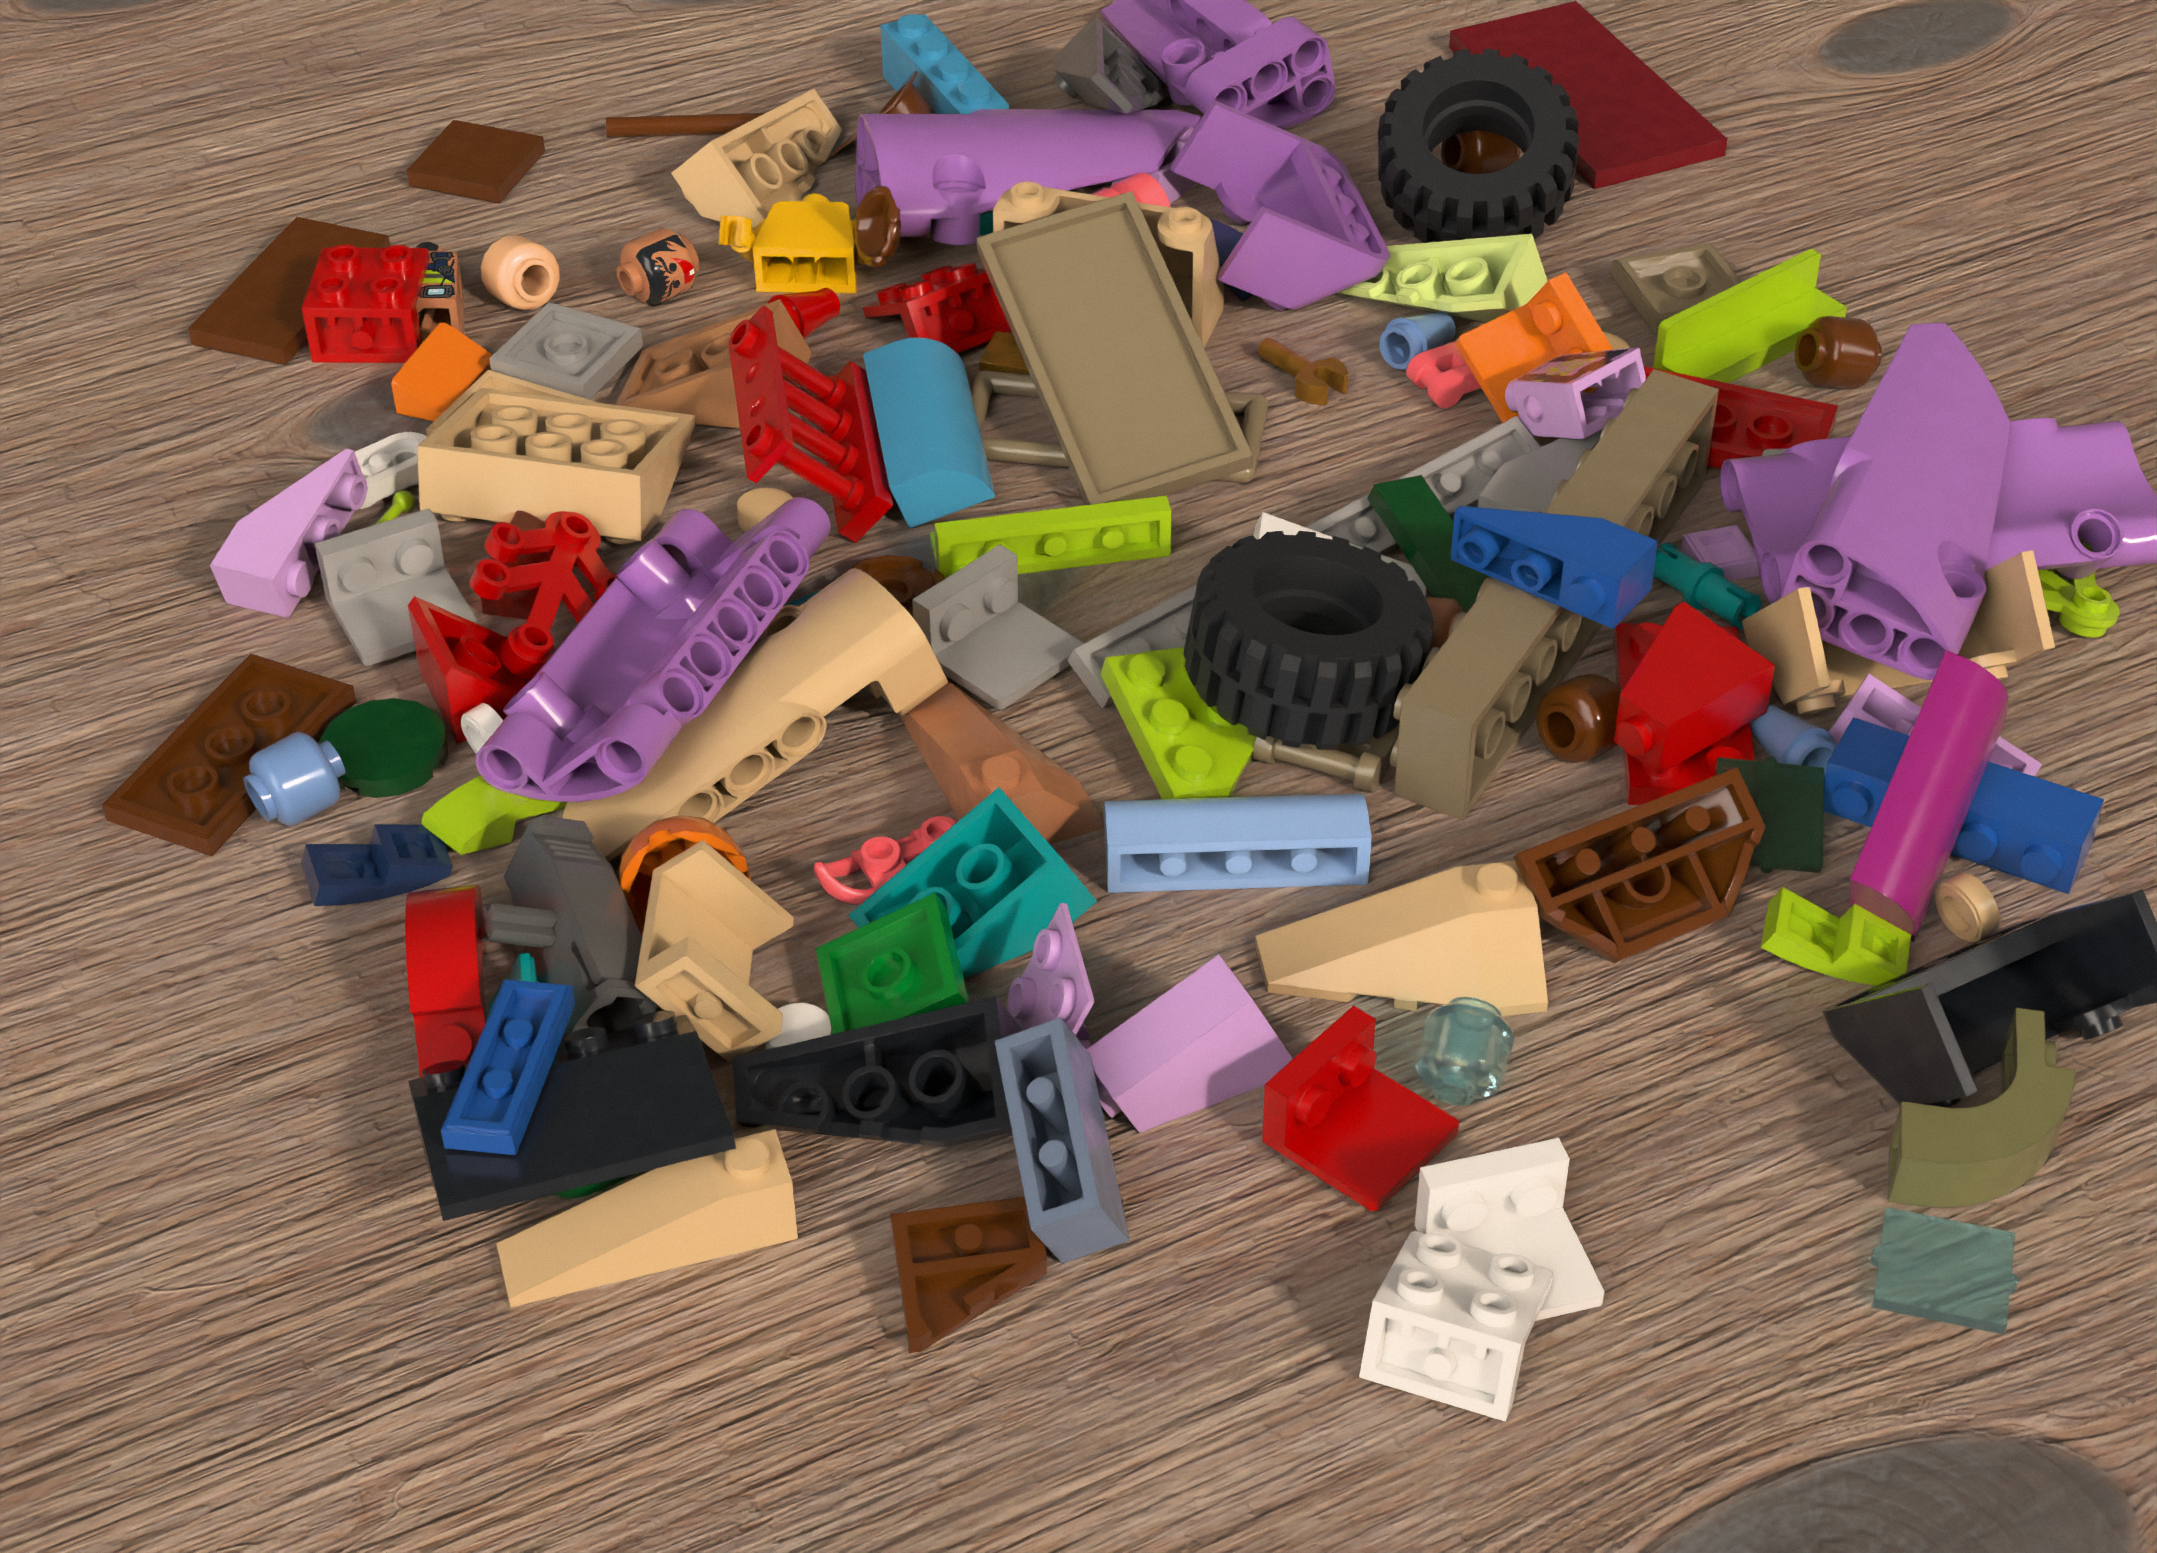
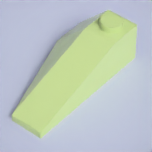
M1522 234L1386 246L1390 253V258L1376 277L1338 293L1430 312L1442 311L1450 316L1489 322L1527 304L1548 280L1533 235Z

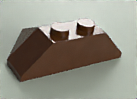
M1737 767L1522 851L1513 856L1526 886L1534 895L1540 917L1611 962L1617 963L1729 916L1748 871L1754 848L1759 844L1766 826Z

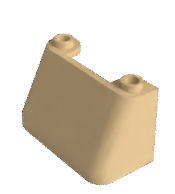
M1030 181L1020 182L1013 185L1011 189L1006 190L993 209V233L1110 197L1042 187L1040 184ZM1138 202L1196 332L1205 348L1224 307V283L1219 281L1217 277L1221 267L1212 223L1208 217L1191 207L1171 208Z

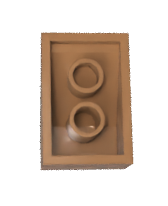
M779 299L764 305L772 310L778 346L807 364L812 352L781 300ZM761 307L642 350L615 405L695 415L696 425L740 428L728 342L735 327L743 320H750ZM783 376L785 380L798 387L796 383Z

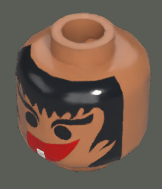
M659 228L630 240L622 247L620 254L621 265L617 267V278L627 295H634L642 303L656 306L686 293L693 287L695 274L699 271V259L693 244L687 237L678 235L670 229Z

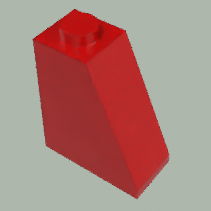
M1682 602L1674 607L1620 693L1614 742L1621 746L1629 755L1637 758L1660 775L1767 713L1775 664L1689 604Z

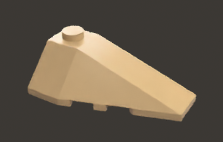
M761 1126L734 1132L736 1149L629 1175L625 1179L603 1188L496 1243L510 1308L797 1240L793 1184L776 1129Z

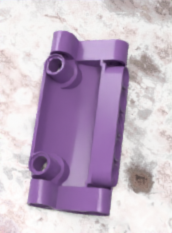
M795 497L786 501L734 542H731L703 513L693 509H682L675 512L656 537L644 544L621 566L616 573V578L532 680L505 706L503 712L507 717L476 754L475 763L478 772L484 780L494 788L504 792L555 802H583L604 799L625 792L641 783L681 729L704 712L806 576L810 567V558L830 533L831 524L825 510L813 500Z

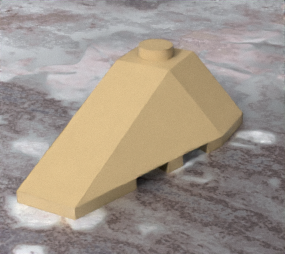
M812 89L710 141L671 174L681 187L685 198L693 204L700 216L719 222L720 215L752 218L753 227L761 220L766 219L774 203L801 200L803 194L812 187L815 181L814 174L818 167L828 158L842 132V128L816 90Z
M1515 861L1454 867L1255 936V947L1267 993L1349 1002L1357 994L1392 998L1395 999L1394 1008L1412 1011L1417 1010L1418 1002L1457 1006V1016L1477 1019L1547 1012L1548 996L1538 907L1533 892L1526 886Z

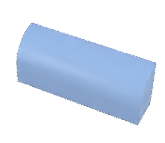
M1363 793L1104 801L1103 804L1108 893L1368 885L1372 836L1367 804Z

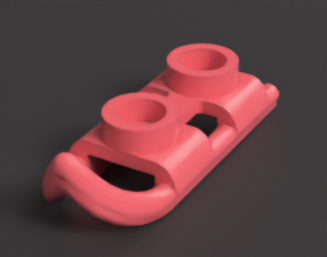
M936 816L924 821L919 829L910 832V836L898 840L888 837L871 838L864 842L860 849L852 851L849 857L829 863L816 862L813 867L814 874L824 890L832 897L849 904H861L903 869L907 862L916 858L959 820H953L945 816ZM863 870L871 882L872 888L853 889L840 883L835 877L846 876Z

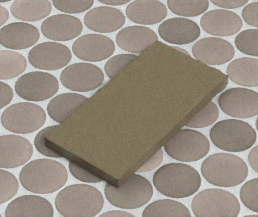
M1133 191L976 238L977 252L1085 505L1164 496L1252 468L1253 454Z

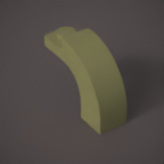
M2015 1008L2001 1051L2002 1095L1986 1104L1969 1108H1947L1901 1102L1889 1142L1888 1202L1934 1208L1976 1205L1994 1200L2014 1191L2030 1180L2042 1168L2057 1140L2075 1085V1069L2055 1067L2057 1048L2055 1042L2045 1040L2044 1011Z

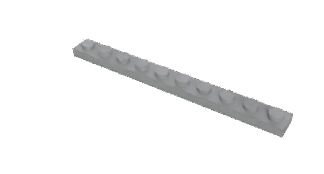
M1515 416L1398 479L1422 475L1453 520L1455 510L1459 506H1478L1479 495L1502 464L1538 449L1540 445L1520 419ZM1369 494L1306 527L1331 537L1336 536L1347 539L1349 543L1362 548L1366 546L1384 556L1400 548L1367 499ZM1197 585L1073 650L1067 661L1102 709L1114 703L1100 675L1105 657L1184 647Z

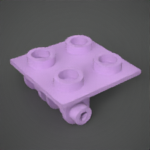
M1060 903L1047 929H1042L1038 933L1034 943L1033 955L1022 976L1015 978L1008 993L1007 1008L1008 1012L1021 1026L1022 1031L1061 1017L1085 1049L1091 1047L1090 1041H1087L1089 1033L1085 1025V1018L1095 1001L1068 906L1065 903Z

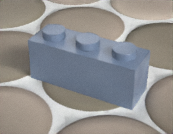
M1061 1017L995 1040L1031 1230L1062 1264L1130 1241L1089 1052Z

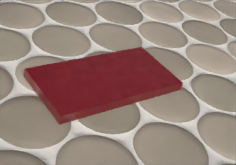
M1577 1L1450 30L1449 48L1453 52L1469 49V54H1483V49L1499 50V56L1510 58L1513 53L1528 59V67L1534 69L1539 65L1553 75L1552 86L1558 83L1564 87L1570 96V106L1576 110L1579 122L1576 172L1593 189L1725 156L1728 138Z

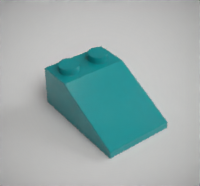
M998 787L848 915L856 926L860 928L936 893L947 908L963 979L1033 951L1038 933L1042 929H1047L1060 903L1067 904L1073 923L1091 908L1097 900L1002 789Z

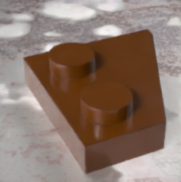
M1025 1197L891 1214V1230L909 1353L923 1351L1047 1274L1045 1244L1031 1230Z

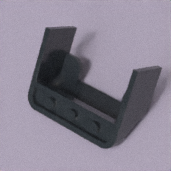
M2143 889L2053 912L2000 930L1836 1003L1822 1012L1833 1038L1899 1105H1901V1102H1910L1948 1108L1960 1102L1961 1097H1967L1978 1091L1972 1079V1074L2001 1061V1051L2015 1008L2044 1011L2045 1040L2058 1034L2076 1030L2080 1031L2083 1040L2104 1035L2123 1026L2119 1014L2135 1007L2157 1003V922Z

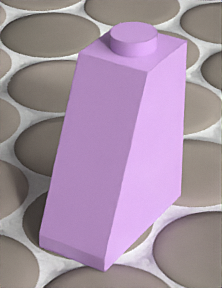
M1219 954L1086 1049L1091 1056L1093 1070L1097 1075L1095 1080L1101 1106L1111 1118L1123 1111L1139 1133L1264 1086L1266 1082L1293 1059L1253 999Z

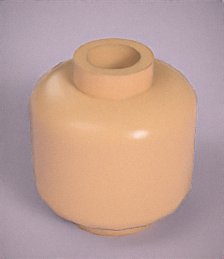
M518 235L507 236L492 243L485 252L481 263V279L488 293L498 301L523 311L538 309L549 302L557 290L560 280L559 265L554 255L543 245Z

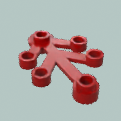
M567 511L555 512L548 516L543 528L521 531L517 526L507 522L496 523L484 543L486 552L494 559L481 560L470 578L472 590L478 596L487 600H498L504 593L539 588L526 623L511 630L500 650V658L503 665L511 673L519 677L532 679L555 652L554 639L550 629L561 599L577 623L594 605L572 572L573 566L580 568L596 590L594 593L595 601L600 598L616 578V573H610L596 553L601 543L597 529L582 514ZM546 552L550 557L547 562L510 568L503 564L516 561L518 556L522 554Z

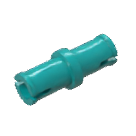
M1669 542L1661 544L1662 550L1668 553L1669 556L1657 548L1653 578L1663 581L1682 593L1684 602L1697 610L1707 608L1728 621L1733 627H1738V630L1743 629L1742 619L1739 616L1746 619L1760 611V597L1724 578V572L1718 566L1711 562L1701 564Z

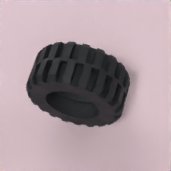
M1469 49L1454 51L1453 58L1443 60L1441 56L1425 62L1423 72L1420 73L1415 69L1401 80V90L1397 88L1391 92L1385 102V113L1380 116L1378 176L1381 182V194L1387 207L1393 209V217L1402 228L1408 230L1413 226L1414 237L1423 243L1432 242L1433 240L1440 242L1532 234L1535 239L1544 233V223L1552 225L1563 213L1564 203L1570 200L1574 189L1579 145V122L1576 110L1570 106V96L1564 87L1558 83L1552 86L1553 75L1539 65L1534 69L1528 67V59L1513 53L1510 58L1499 56V50L1483 49V54H1469ZM1480 130L1495 133L1509 139L1524 154L1515 163L1502 170L1485 174H1470L1447 167L1436 159L1431 152L1437 145L1451 136Z
M1283 531L1266 532L1260 539H1256L1251 535L1239 539L1232 547L1226 546L1211 558L1209 564L1202 569L1197 582L1183 655L1186 660L1184 666L1191 683L1196 687L1195 689L1200 698L1207 706H1217V711L1222 719L1233 726L1237 723L1246 726L1248 733L1263 740L1270 736L1283 740L1282 745L1300 748L1301 744L1316 745L1317 750H1334L1341 743H1347L1351 748L1367 743L1372 739V735L1377 739L1400 723L1393 715L1396 699L1402 687L1406 683L1413 684L1422 673L1433 635L1432 626L1434 622L1431 609L1415 580L1408 581L1405 570L1394 561L1391 563L1383 561L1379 552L1366 546L1363 549L1349 545V540L1333 536L1332 540L1316 537V532L1298 531L1297 535H1285Z

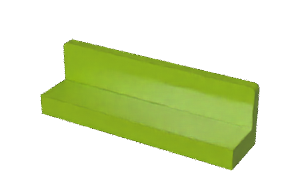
M1811 248L1663 320L1658 326L1653 368L1730 383L1794 351L1801 332L1818 317L1834 316L1846 318L1847 307L1816 288L1821 254Z
M1167 496L939 522L934 523L935 531L930 533V545L936 569L944 575L945 579L998 545H1002L1017 554V573L1026 574L1171 556V507Z

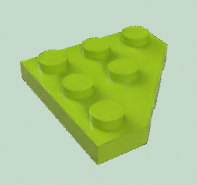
M1184 647L1105 657L1100 675L1161 798L1230 797L1247 763L1249 764L1253 758L1256 736L1249 734L1246 726L1240 723L1233 726L1222 719L1217 711V706L1208 707L1200 698L1184 666L1186 660L1183 655Z

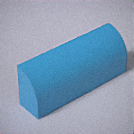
M927 338L902 339L863 353L889 487L909 529L996 497L965 365L959 355L949 346Z

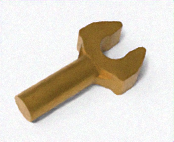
M1270 337L1265 338L1260 343L1258 355L1295 378V397L1301 401L1310 404L1327 405L1328 386L1342 394L1348 392L1349 374L1346 366L1339 359L1329 357L1311 362Z

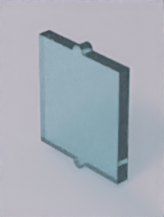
M1886 1207L1880 1246L1873 1249L1870 1260L1872 1265L1877 1267L1872 1308L2004 1335L2007 1327L2009 1296L2016 1291L2019 1281L2017 1275L2012 1273L2015 1233Z

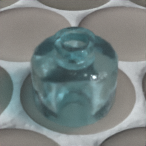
M1472 997L1454 998L1450 1000L1449 1004H1443L1432 1010L1427 1017L1415 1058V1068L1418 1076L1432 1088V1093L1437 1099L1447 1104L1467 1106L1474 1099L1488 1098L1496 1094L1504 1082L1514 1043L1512 1030L1509 1024L1502 1019L1501 1012L1494 1005Z

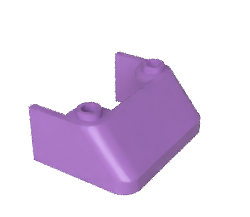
M1213 100L1170 166L1173 173L1216 190L1220 201L1223 203L1222 210L1230 219L1242 225H1247L1251 222L1217 273V277L1223 283L1261 297L1268 305L1277 310L1285 311L1287 308L1300 309L1376 277L1390 258V253L1346 165L1340 158L1318 144Z

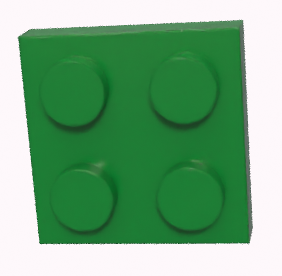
M936 893L815 948L832 1034L969 1003L947 908Z

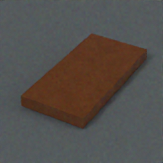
M296 217L188 328L191 344L286 365L308 342L302 306L321 250L326 247L343 244L353 245L356 248H386L390 246L389 236Z
M250 654L102 804L106 820L213 856L256 810L243 782V778L250 774L249 761L251 756L296 732H304L318 743L329 723L356 703L353 685Z

